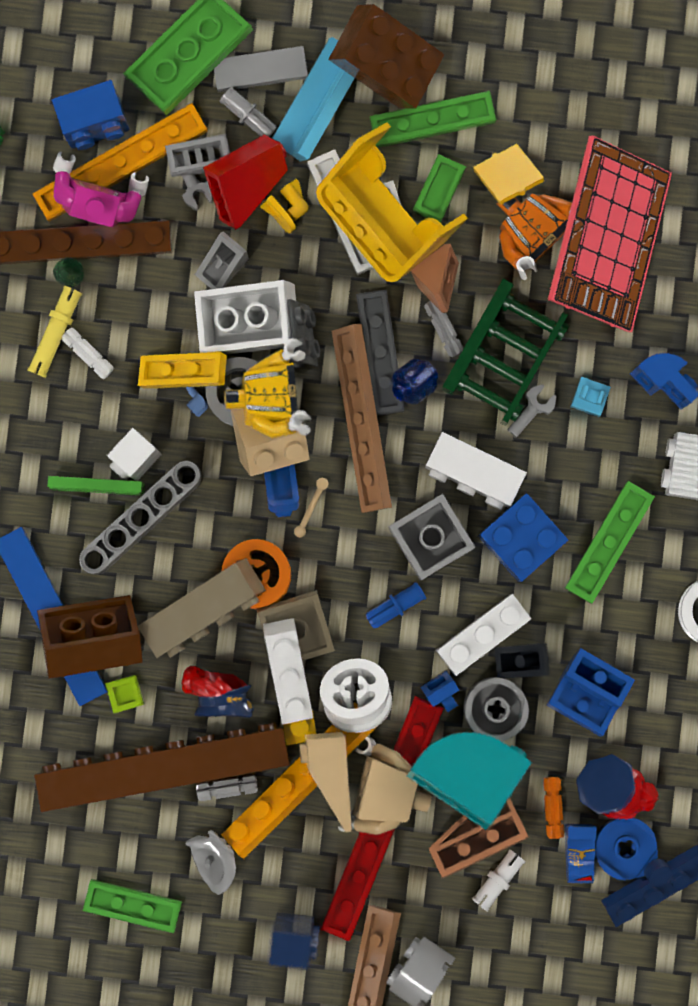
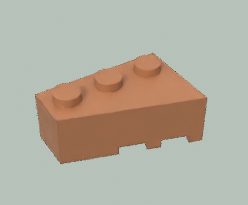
M509 797L487 830H484L463 815L429 848V851L441 877L444 879L528 839V835Z

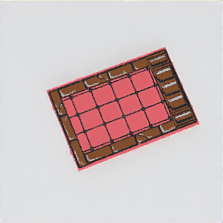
M589 136L548 296L549 301L609 324L611 327H616L626 332L633 331L672 173L595 136Z

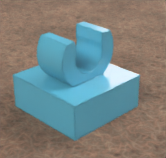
M581 377L570 407L600 417L611 387Z

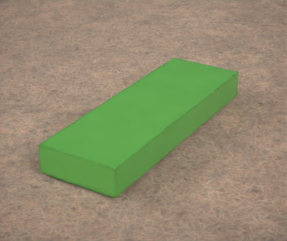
M48 476L47 485L49 489L55 491L143 496L145 491V483L142 481Z
M91 879L83 911L174 933L182 901Z

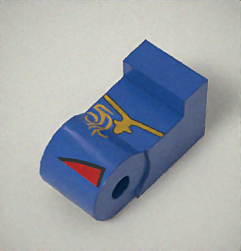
M565 824L567 883H594L596 826L593 824Z

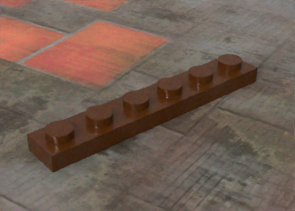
M170 221L117 224L114 227L94 225L0 232V265L172 253Z

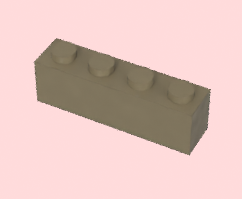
M245 558L234 563L138 625V629L156 658L166 653L171 658L186 649L183 643L190 638L195 643L210 633L208 627L212 624L217 623L218 627L232 620L235 617L232 613L234 610L241 607L245 611L260 602L257 596L266 590Z

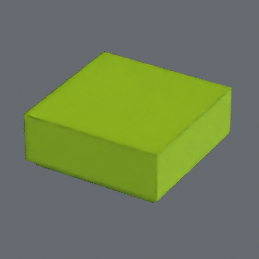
M137 675L105 683L113 713L145 705Z

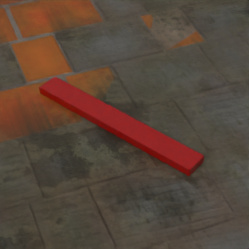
M414 696L393 748L412 767L420 755L428 748L444 709L439 705L433 707L429 701ZM395 829L378 835L359 832L320 930L350 942Z

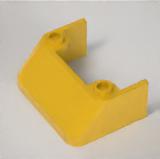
M388 122L361 136L353 143L318 185L316 194L322 207L379 275L388 282H396L442 246L468 217L462 214L445 226L434 218H426L418 225L379 180L385 172L386 160L381 151L376 147V144L391 128Z

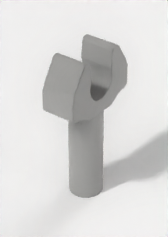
M181 153L177 155L179 167L185 166L183 154ZM195 174L182 176L187 185V190L182 195L187 206L196 211L199 210L194 199V195L197 192H203L208 202L213 203L208 182L202 183L198 181Z
M543 384L531 388L526 393L528 406L519 415L516 422H513L507 429L514 437L517 438L537 414L545 413L549 415L554 409L556 395H553L546 404H540L537 401V395L544 388Z

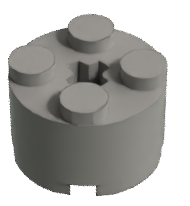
M490 677L476 682L470 688L464 700L463 711L468 726L475 733L488 735L502 742L514 737L524 728L529 715V706L524 693L516 684L503 678ZM498 700L499 706L503 707L504 710L503 713H497L496 718H493L492 713L488 711V706L494 705L495 701Z
M423 936L421 940L415 937L403 955L408 959L405 966L398 963L386 981L391 986L389 991L411 1006H424L425 1004L421 1000L426 1003L428 1002L447 973L446 971L449 966L445 962L452 965L455 960L454 956Z

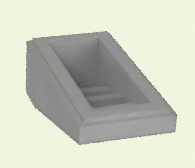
M226 134L165 146L171 177L205 173L203 167L218 160L215 159L214 149L216 148L220 149L221 157L230 153ZM201 150H207L209 161L203 162ZM189 151H195L196 164H191ZM180 152L183 154L185 166L179 167L176 154Z

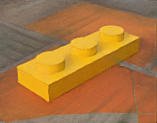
M222 352L141 356L138 386L144 389L224 386L227 355Z

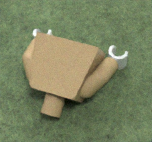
M366 737L365 740L368 741V748L365 751L355 748L356 752L367 757L353 812L350 811L351 828L358 832L378 835L397 828L400 822H408L411 809L427 812L431 804V794L416 790L418 784L407 777L412 766L397 751L384 745L376 744L374 739ZM338 826V829L344 832L343 827Z

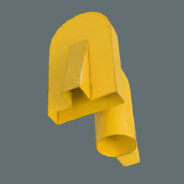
M297 179L284 186L280 191L292 205L288 210L285 211L272 195L260 206V208L273 216L287 233H291L296 229L293 221L299 219L309 209L308 203L302 196L300 183Z

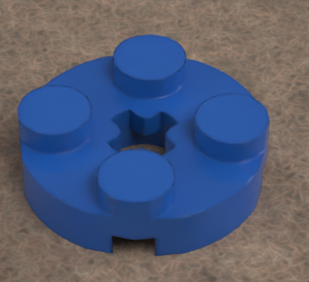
M637 818L609 820L599 829L596 835L595 856L598 864L608 875L619 880L643 877L647 864L657 859L658 856L654 832L647 824ZM628 840H631L633 842L631 844V848L634 850L633 854L625 853L623 857L620 856L619 843L621 841L626 843Z

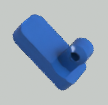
M295 464L264 473L268 509L275 513L278 518L291 516L292 512L299 508Z

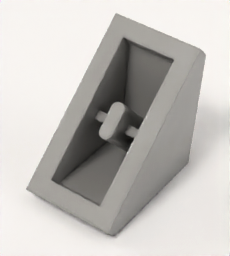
M222 231L199 266L195 276L211 289L225 288L249 260L247 251Z

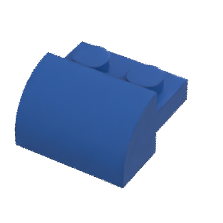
M670 353L652 355L630 373L650 396L661 389L681 410L698 397V391L696 390L698 385L689 375L684 374L682 376L678 372L687 362L677 355Z
M580 648L559 678V683L551 695L547 706L601 737L607 730L617 709L624 702L635 679Z

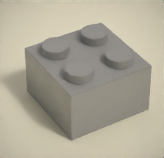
M443 494L388 527L420 581L476 548Z

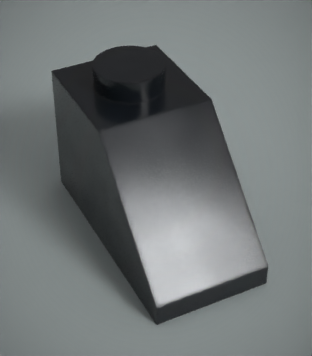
M547 643L494 648L497 678L550 675Z

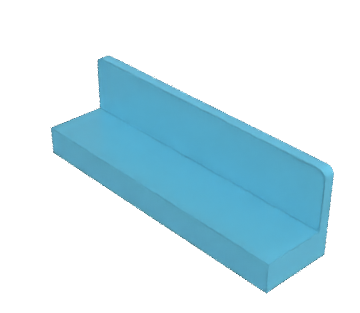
M334 37L328 39L272 139L279 141L283 145L286 153L299 161L309 159L355 79L328 60L338 42Z

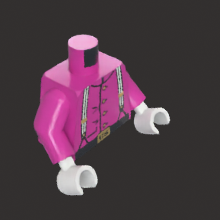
M58 152L53 165V170L56 172L54 199L62 205V208L70 216L108 227H114L119 222L132 221L142 196L146 194L149 182L148 176H146L145 181H137L135 179L136 173H132L128 188L129 192H121L72 178L70 173L76 160L75 156L71 155L70 160L67 161L61 157L62 152Z

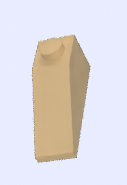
M343 732L305 735V744H300L301 763H307L310 774L344 831L352 832L345 735Z

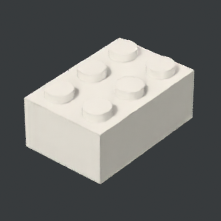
M279 280L194 292L200 353L222 352L229 355L284 348L286 341L293 338L287 299L296 301L295 284Z

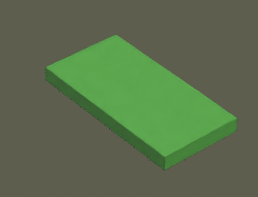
M197 0L123 74L167 116L253 31V28L224 0Z

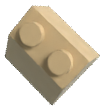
M243 408L230 409L239 459L250 476L310 460L306 435L296 431L291 435L270 438L244 423Z

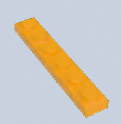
M354 702V708H359L358 705ZM331 725L324 733L343 732L346 740V754L348 756L374 729L361 733H350ZM299 757L221 834L240 857L245 859L318 786L307 768V763H301Z

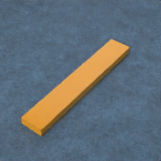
M193 103L71 171L70 176L110 188L131 176L132 173H136L166 156L165 146L192 141L208 132L207 127ZM55 181L32 193L48 222L66 213L62 205L54 199Z

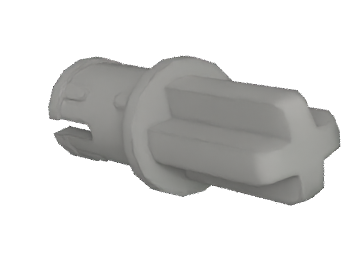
M230 87L222 96L219 102L240 118L239 122L241 124L243 122L247 124L260 137L262 135L270 137L274 133L276 125L256 109L257 105L255 103H249L233 87Z

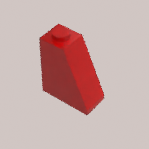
M262 135L203 167L220 221L235 230L240 228L288 171L285 161L286 151L279 141Z

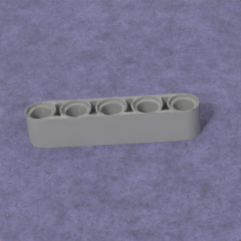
M182 461L176 464L81 552L79 561L82 569L87 573L96 575L106 572L198 488L202 481V472L199 467L190 461ZM185 468H192L195 471V479L190 484H182L179 480V474ZM162 489H170L172 492V500L167 505H159L156 499L157 493ZM144 509L149 514V521L146 525L139 527L134 523V514ZM121 530L126 535V542L123 546L115 548L111 544V536L114 532ZM98 551L103 556V562L99 568L92 569L88 564V557L91 553Z

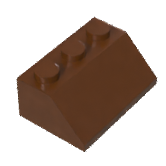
M130 595L37 610L49 679L143 663L140 633Z

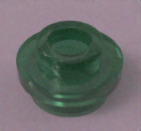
M66 257L55 264L53 275L60 284L76 287L81 284L84 278L83 266L78 260Z

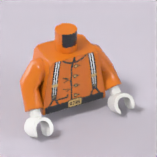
M532 193L523 203L516 197L502 205L497 203L508 215L501 224V233L499 235L503 256L518 270L522 280L527 279L526 269L531 268L538 272L535 262L564 235L572 202L545 194L537 196Z

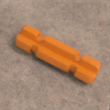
M546 777L543 783L544 791L547 792V795H544L546 821H548V825H546L547 837L550 839H560L564 837V825L561 824L563 820L562 795L559 794L561 779L559 777Z

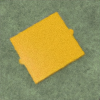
M518 144L498 154L493 153L491 158L473 167L474 172L500 205L518 195H525L527 190L544 182L542 174Z

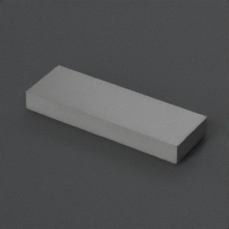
M303 46L227 57L214 69L217 92L227 91L230 87L236 90L302 80L308 76Z

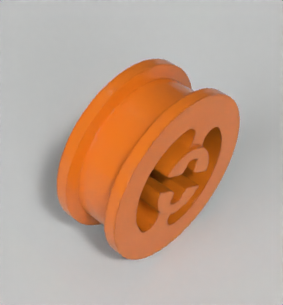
M261 539L247 540L233 547L225 557L221 570L222 572L245 558L252 568L256 567L260 570L267 566L263 561L251 558L255 552L266 553L275 559L279 568L277 584L274 587H270L271 571L269 569L261 574L263 578L261 583L266 591L257 597L260 602L250 607V609L263 608L279 602L287 593L291 583V567L285 554L273 543Z

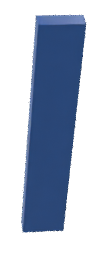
M20 527L0 538V554L40 630L37 610L64 605L24 528ZM98 671L64 677L79 706H83L107 693V688Z

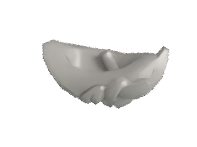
M209 830V837L198 835L186 841L185 844L191 848L194 863L203 880L212 892L220 895L227 891L235 877V852L230 845H227L225 839L219 838L216 832Z

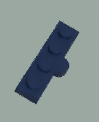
M698 844L668 862L662 859L651 861L644 869V875L647 879L639 878L602 899L601 902L615 927L631 920L633 917L698 880Z

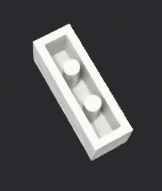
M444 432L441 433L425 467L430 470V477L443 483L449 479L458 484L456 489L470 496H474L476 492L486 497V504L502 510L503 506L509 508L512 505L527 473Z
M509 594L436 651L452 673L457 676L530 621L531 617L515 596Z
M294 618L263 624L282 724L312 719L313 713Z

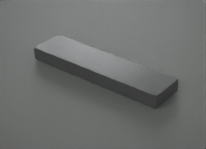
M387 289L356 294L376 414L381 416L405 412Z

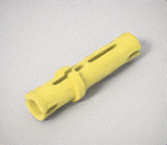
M65 285L55 310H51L49 313L51 319L30 367L27 369L36 374L40 363H42L37 375L44 378L47 376L46 374L67 326L72 325V314L83 294L74 289L68 301L72 288Z

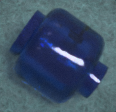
M415 358L408 361L392 375L393 394L398 400L405 401L408 404L416 405L436 391L437 371L428 361Z

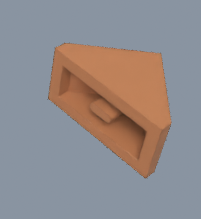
M444 244L411 270L418 289L442 313L448 312L459 265L451 244Z

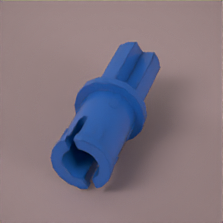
M415 582L397 595H389L390 599L367 612L366 618L373 628H378L399 614L402 617L404 611L427 598L419 584Z

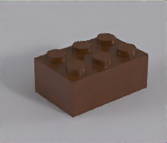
M375 4L356 6L328 60L396 107L416 109L445 54Z

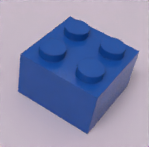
M112 80L52 99L62 133L71 149L85 150L93 147L96 141L105 138L108 141L116 140L123 137L124 132L130 130Z
M527 493L478 535L480 540L518 582L526 579L568 541L566 536Z

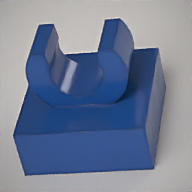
M447 671L420 687L433 707L441 702L446 711L449 712L458 706L452 695L458 692L459 688Z

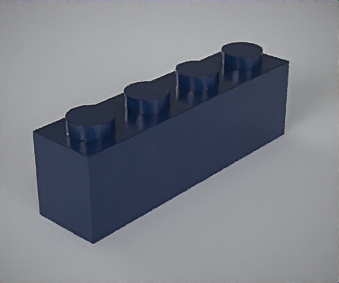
M277 912L272 930L268 965L308 969L309 960L316 961L320 926L314 925V916Z

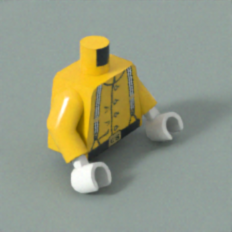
M294 338L289 339L284 345V350L281 349L249 368L243 374L242 389L225 390V409L243 408L244 423L270 438L291 435L296 431L302 435L309 434L310 428L302 423L311 420V417L304 411H298L294 363H290L291 358L295 361H302L305 358V352L302 350L294 353V349L297 346H301L302 342Z

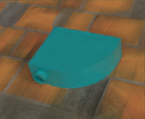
M457 733L444 737L429 746L417 759L407 777L484 830H487L532 762L526 758L527 754L514 745L509 747L491 736L479 733Z

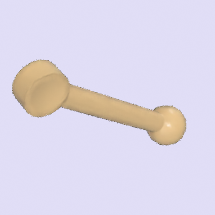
M319 478L317 480L315 494L300 525L294 529L295 536L299 538L305 536V527L322 491L328 488L327 479Z

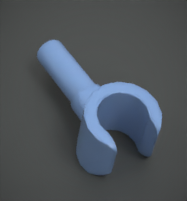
M186 387L192 397L186 405L199 417L207 410L208 404L194 387Z

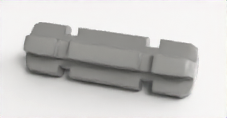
M431 301L427 302L424 308L428 316L432 317L431 322L442 343L445 342L446 345L444 347L450 357L459 355L464 348L460 340L456 339L457 334L447 314L442 313Z
M246 775L240 780L238 777L214 780L213 784H209V781L196 784V793L199 801L212 800V796L220 799L239 796L241 792H245L246 795L258 791L255 775Z

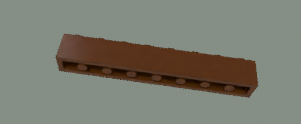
M276 722L258 725L257 732L247 734L245 728L227 731L228 737L215 739L214 734L196 737L197 743L184 745V740L165 743L166 749L154 751L153 745L134 749L135 755L123 757L122 751L104 754V760L92 762L91 757L73 760V766L61 768V763L42 766L43 772L34 775L41 812L290 766L284 727L277 728Z

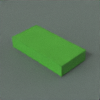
M438 154L416 201L413 212L426 218H434L441 223L466 166Z

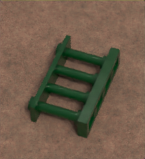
M505 279L501 281L441 389L451 396L455 389L460 392L463 389L504 412L505 415L500 422L504 426L507 425L509 420L516 422L524 407L519 402L554 340L561 341L569 327L568 324L564 323L568 314L563 312L556 322L514 299L515 295L510 293L514 284ZM500 309L504 311L509 309L550 332L542 349L500 326V322L495 320ZM485 336L489 338L494 336L535 359L527 376L485 353V349L480 346ZM473 363L476 365L479 363L521 386L512 403L470 380V376L465 373L469 364Z

